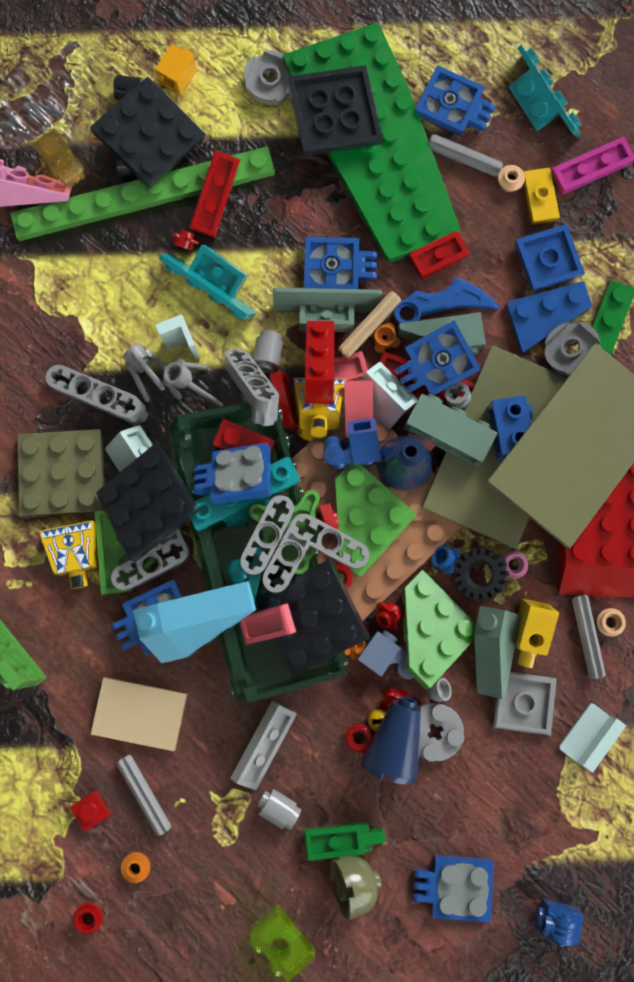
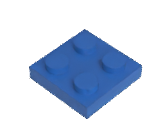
M567 224L516 239L514 243L531 292L574 280L585 274Z

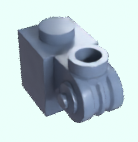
M386 630L382 634L376 631L357 659L380 676L383 675L390 664L397 663V672L402 678H414L406 670L405 658L407 657V648L404 651L397 646L398 639Z

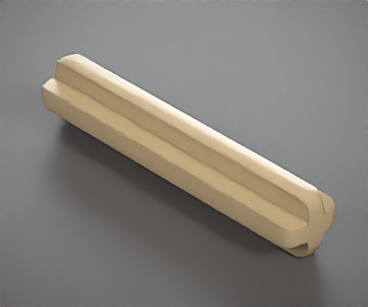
M389 292L342 343L338 350L343 356L350 358L401 302L400 297L395 292Z

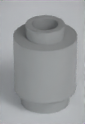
M263 330L260 332V336L256 338L253 360L263 373H272L273 370L279 368L283 342L281 341V334L275 331Z
M272 789L270 793L265 791L257 803V807L260 808L258 815L279 828L283 829L285 827L288 830H291L301 813V809L296 806V802L275 789Z

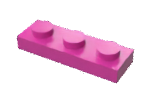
M623 136L553 167L551 175L561 194L564 195L633 164L634 154Z

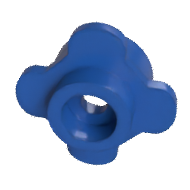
M446 544L437 547L431 556L432 568L435 570L441 569L447 575L451 574L454 571L457 559L460 558V550L457 548L450 549Z

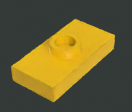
M550 168L524 171V188L531 224L558 221L560 216Z

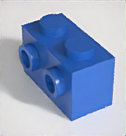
M526 395L492 400L487 406L490 425L493 427L492 430L497 432L493 441L496 460L505 459L531 425L530 420L533 419V410L531 404H527Z

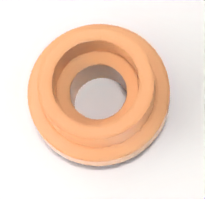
M515 165L503 167L498 175V183L506 192L519 190L525 181L524 172ZM507 175L515 176L516 180H510Z
M608 608L599 613L596 624L602 634L613 637L623 632L626 621L624 615L619 610ZM609 617L614 620V626L611 628L606 625V620Z

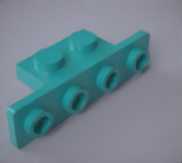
M521 44L517 49L530 69L508 87L537 131L560 115L571 133L578 138L582 135L578 129L582 125L574 112L569 114L564 106L568 102L559 90L556 93L551 87L554 81L546 69L541 71L537 63L540 59L532 48L527 50Z
M201 245L190 266L171 253L160 255L159 260L165 263V268L168 271L177 275L180 273L187 278L186 282L190 286L206 291L209 294L208 298L229 307L231 309L230 313L233 316L244 320V318L249 319L256 315V311L236 298L249 274L208 246Z
M285 457L271 464V496L214 505L211 500V494L194 501L199 512L191 518V521L197 531H201L222 520L225 521L228 527L243 525L249 520V508L253 504L267 507L270 500L276 494L300 483V477L290 458Z

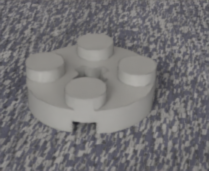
M268 50L264 51L263 55L253 56L247 62L244 69V82L247 94L255 101L265 105H282L290 97L287 86V77L289 75L282 61L283 53ZM270 73H272L276 80L274 82H266V79L263 77H269Z
M583 322L570 325L569 323L561 324L553 329L546 338L545 358L555 372L569 377L595 343L601 347L599 336L590 325ZM568 345H580L577 348L578 352H576L575 354H567Z
M425 703L419 706L421 708L419 756L428 761H443L452 757L464 741V727L459 715L452 708L441 703ZM431 724H434L436 727H442L443 730L440 732V738L428 737V733L431 731L429 728Z

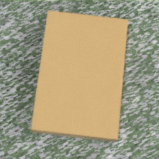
M103 677L91 735L175 751L187 693Z

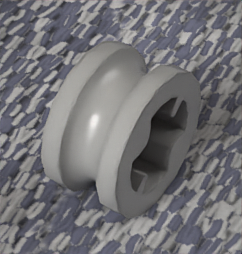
M457 382L445 390V398L451 408L464 409L472 400L469 388L463 382ZM460 392L463 393V397L458 396L456 400H454V394L459 395Z

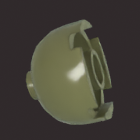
M344 856L331 860L330 878L331 881L336 879L337 892L333 893L343 918L350 920L367 914L375 906L378 898V889L381 888V879L378 871L372 870L369 863L357 856Z

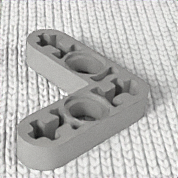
M300 514L292 520L265 570L263 584L270 592L278 593L283 591L288 586L309 546L352 569L360 568L367 563L369 551L363 543L313 516ZM304 520L310 522L308 527L315 532L317 531V526L323 528L317 536L316 543L310 541L314 535L305 532L303 535L298 534L299 528L295 526L297 522L303 523ZM327 533L334 534L338 539L336 548L333 550L325 549L321 544L323 535ZM343 540L349 542L345 548L354 551L356 548L361 550L362 561L350 562L351 556L344 551L341 557L336 555L343 545ZM287 545H292L298 550V558L293 562L285 561L281 556L282 549ZM278 560L283 566L292 567L290 573L284 570L281 575L284 584H277L273 588L270 586L271 580L267 577L269 574L274 575L277 572L279 566H275L274 562Z
M180 529L175 530L137 562L129 560L116 567L111 575L112 584L119 590L129 591L187 561L190 551ZM171 546L183 547V551L180 552L181 558L177 559L171 556L165 559L169 563V565L165 566L158 552L162 551L163 555H167L172 552ZM148 557H155L158 561V568L152 573H147L143 568V562ZM137 563V569L143 578L139 580V575L136 574L129 578L130 584L119 583L118 579L122 577L121 572L132 573L136 571L133 565Z

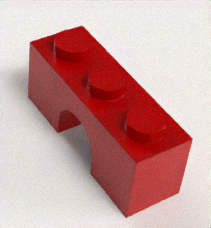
M307 321L305 404H334V321Z

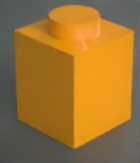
M171 44L155 68L159 84L181 96L197 72L193 54L186 48L180 49Z

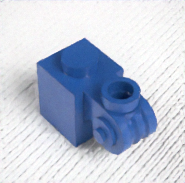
M375 418L347 422L349 439L346 442H342L339 437L331 436L323 444L324 459L329 464H332L334 469L345 468L348 466V463L352 462L354 465H369L375 461L382 460Z
M543 899L541 907L536 909L534 922L541 935L557 943L556 945L560 947L572 946V944L578 946L584 915L577 907Z

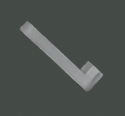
M243 349L227 350L224 359L225 369L252 406V421L263 426L273 425L277 421L278 392L247 351Z
M54 365L46 373V382L57 392L121 418L130 425L136 426L138 423H144L148 417V413L145 410L146 406L133 394L63 365ZM63 375L70 383L68 385L63 381L57 382L55 378ZM82 382H88L89 390L85 394H77L78 385ZM105 392H112L113 398L111 402L105 405L101 404V395Z

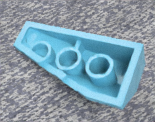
M247 581L135 609L133 612L139 639L161 663L189 657L201 646L211 642L217 635L250 615L256 608L250 582Z

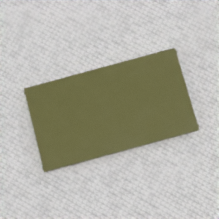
M595 343L487 480L491 487L568 549L571 548L634 463V374Z
M492 345L472 390V400L464 411L467 413L468 418L476 422L477 420H482L490 424L487 406L492 400L526 395L527 404L530 403L533 410V419L530 420L532 424L567 377ZM492 443L483 463L479 467L446 451L422 507L426 511L437 514L514 549L517 548L529 519L524 512L487 483V480L503 461L496 460L494 443Z

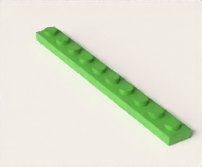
M268 146L232 155L241 159L232 186L275 175ZM211 161L170 171L151 189H148L140 180H135L69 197L68 201L50 202L11 212L16 237L19 241L200 195Z

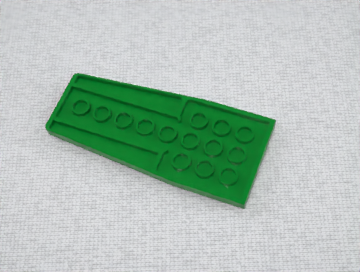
M379 22L283 54L282 61L289 76L364 65L367 67L383 136L382 144L326 154L385 261L391 263L405 258L411 252L456 230L460 232L457 218L419 114L415 113L416 106L410 89Z

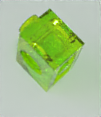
M278 903L251 926L249 934L251 939L249 941L257 953L261 954L263 952L270 960L269 966L277 977L283 976L287 982H290L315 959V948ZM284 939L288 946L285 949L279 950L273 946V941Z

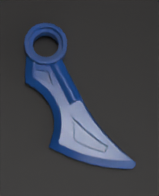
M455 277L450 286L441 292L423 293L416 290L395 307L393 320L399 326L400 323L419 321L422 316L453 309L481 308L497 311L499 305L480 288ZM404 308L411 309L414 313V318L410 321H405L400 317L399 312Z

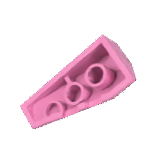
M0 159V207L69 200L72 185L45 175L31 176L26 172V168L17 166L15 169L3 166L4 160Z

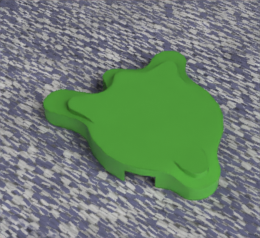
M314 490L307 491L298 505L294 506L293 515L272 557L296 516L308 514L315 518V510L320 500L318 492ZM281 502L280 505L274 504L272 508L276 512L273 519L267 516L265 521L273 522L279 528H282L283 523L277 522L282 513L286 515L289 513L285 509V502ZM253 504L249 508L250 518L259 523L266 506ZM304 520L303 523L297 522L295 526L299 528L298 534L303 535L305 532L314 535L310 541L316 543L317 536L320 533L319 526H317V531L315 532L308 527L310 522ZM270 527L262 528L263 542L265 544L272 543L276 538L274 529ZM287 545L282 549L281 556L285 561L293 562L298 558V550L292 545ZM310 546L308 547L294 574H303L308 570L309 561L317 550Z

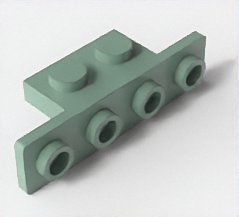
M273 288V310L300 312L299 331L307 330V321L322 320L334 321V332H353L354 313H371L382 301L381 290Z

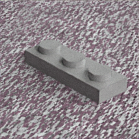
M272 701L230 779L239 785L257 790L297 713Z

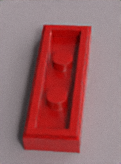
M217 150L214 151L189 229L213 238L216 237L241 159Z

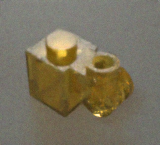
M55 129L32 144L48 169L65 186L67 185L71 188L79 180L85 178L83 166L81 163H77L70 148Z

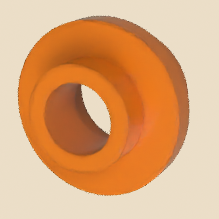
M130 853L122 861L121 873L128 882H142L150 872V861L143 853ZM131 864H138L140 867V872H132L130 868Z

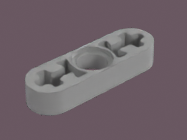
M278 495L273 497L268 503L241 556V566L247 574L258 575L267 567L294 512L293 502L288 497ZM281 502H285V509L289 513L287 515L282 513L277 522L283 523L282 528H279L273 522L265 521L267 516L273 519L276 512L272 508L274 504L280 505ZM270 527L274 529L276 538L272 543L265 544L259 539V532L262 528ZM256 542L259 547L270 549L268 555L262 551L259 557L262 566H255L252 570L248 568L249 562L246 561L247 556L253 557L257 548H252V545Z

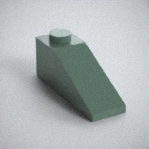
M481 312L400 323L397 330L398 337L416 342L455 320L474 356L478 355L486 345Z
M480 606L474 634L477 693L505 700L521 615L506 610Z

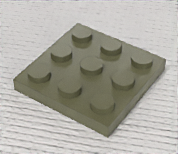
M100 429L18 434L19 516L81 514L104 510L96 494L104 486L103 438Z

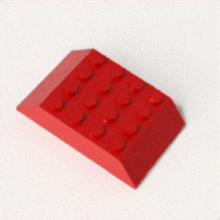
M634 463L571 548L564 547L558 541V595L634 598Z

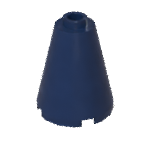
M408 435L396 436L388 440L381 447L382 460L377 461V468L381 479L388 486L397 490H411L420 487L430 476L433 465L432 455L428 447L418 438Z
M402 696L399 700L392 701L362 756L361 767L366 772L382 779L383 774L392 776V783H415L419 767L421 708L416 705L417 702L414 699Z

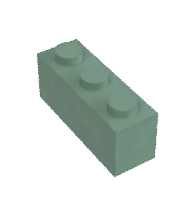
M421 394L404 427V430L476 467L483 463L497 435V432L492 430L493 427L482 420H477L476 422L468 418L465 411L456 407L451 409L443 405L441 399L431 394L427 396Z

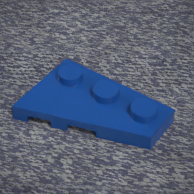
M584 281L512 300L505 304L520 354H524L531 347L546 339L557 326L570 323L592 307Z

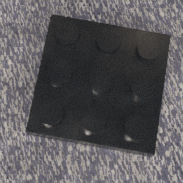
M366 65L287 77V86L303 157L382 144L383 136Z
M148 76L90 126V132L148 189H151L200 144L206 136Z
M159 442L154 443L96 492L129 560L135 562L199 512L164 445Z
M327 559L303 574L295 576L283 591L278 593L267 591L256 597L261 610L288 603L296 632L277 637L275 640L292 676L298 675L370 639L366 627L332 559Z

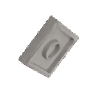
M510 672L505 700L495 699L492 727L551 736L557 678Z

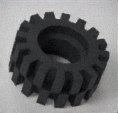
M472 549L470 552L464 553V557L457 561L459 565L454 570V573H457L455 582L459 583V590L464 591V595L467 597H472L476 600L494 598L504 590L503 587L508 583V580H506L507 576H509V571L506 570L507 564L501 559L502 557L499 554L494 553L492 550ZM479 563L487 564L492 571V578L485 585L476 584L471 576L473 567Z

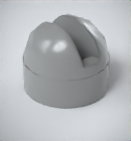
M439 678L430 689L426 690L428 697L435 702L447 701L451 697V686L445 678Z

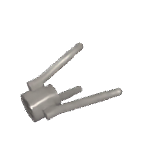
M141 344L131 346L123 355L128 363L126 368L132 374L144 401L149 402L150 399L137 371L139 373L145 371L159 389L164 390L165 386L150 366L152 364L151 361L163 370L168 365L157 358L150 349L145 350Z
M180 358L177 362H172L165 368L162 383L170 389L177 400L182 399L177 388L183 389L188 387L217 407L221 408L223 406L215 397L192 383V375L189 369L205 371L207 370L206 365L185 362Z

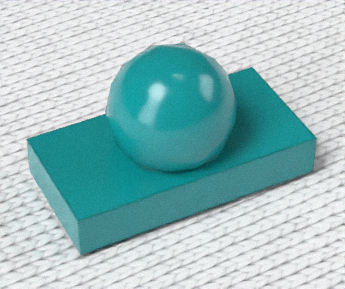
M257 546L253 563L246 559L249 562V569L253 570L255 566H262L259 557L262 551L267 555L266 549ZM241 558L234 559L227 568L228 578L233 584L249 581L255 602L262 573L258 575L247 574L242 569Z

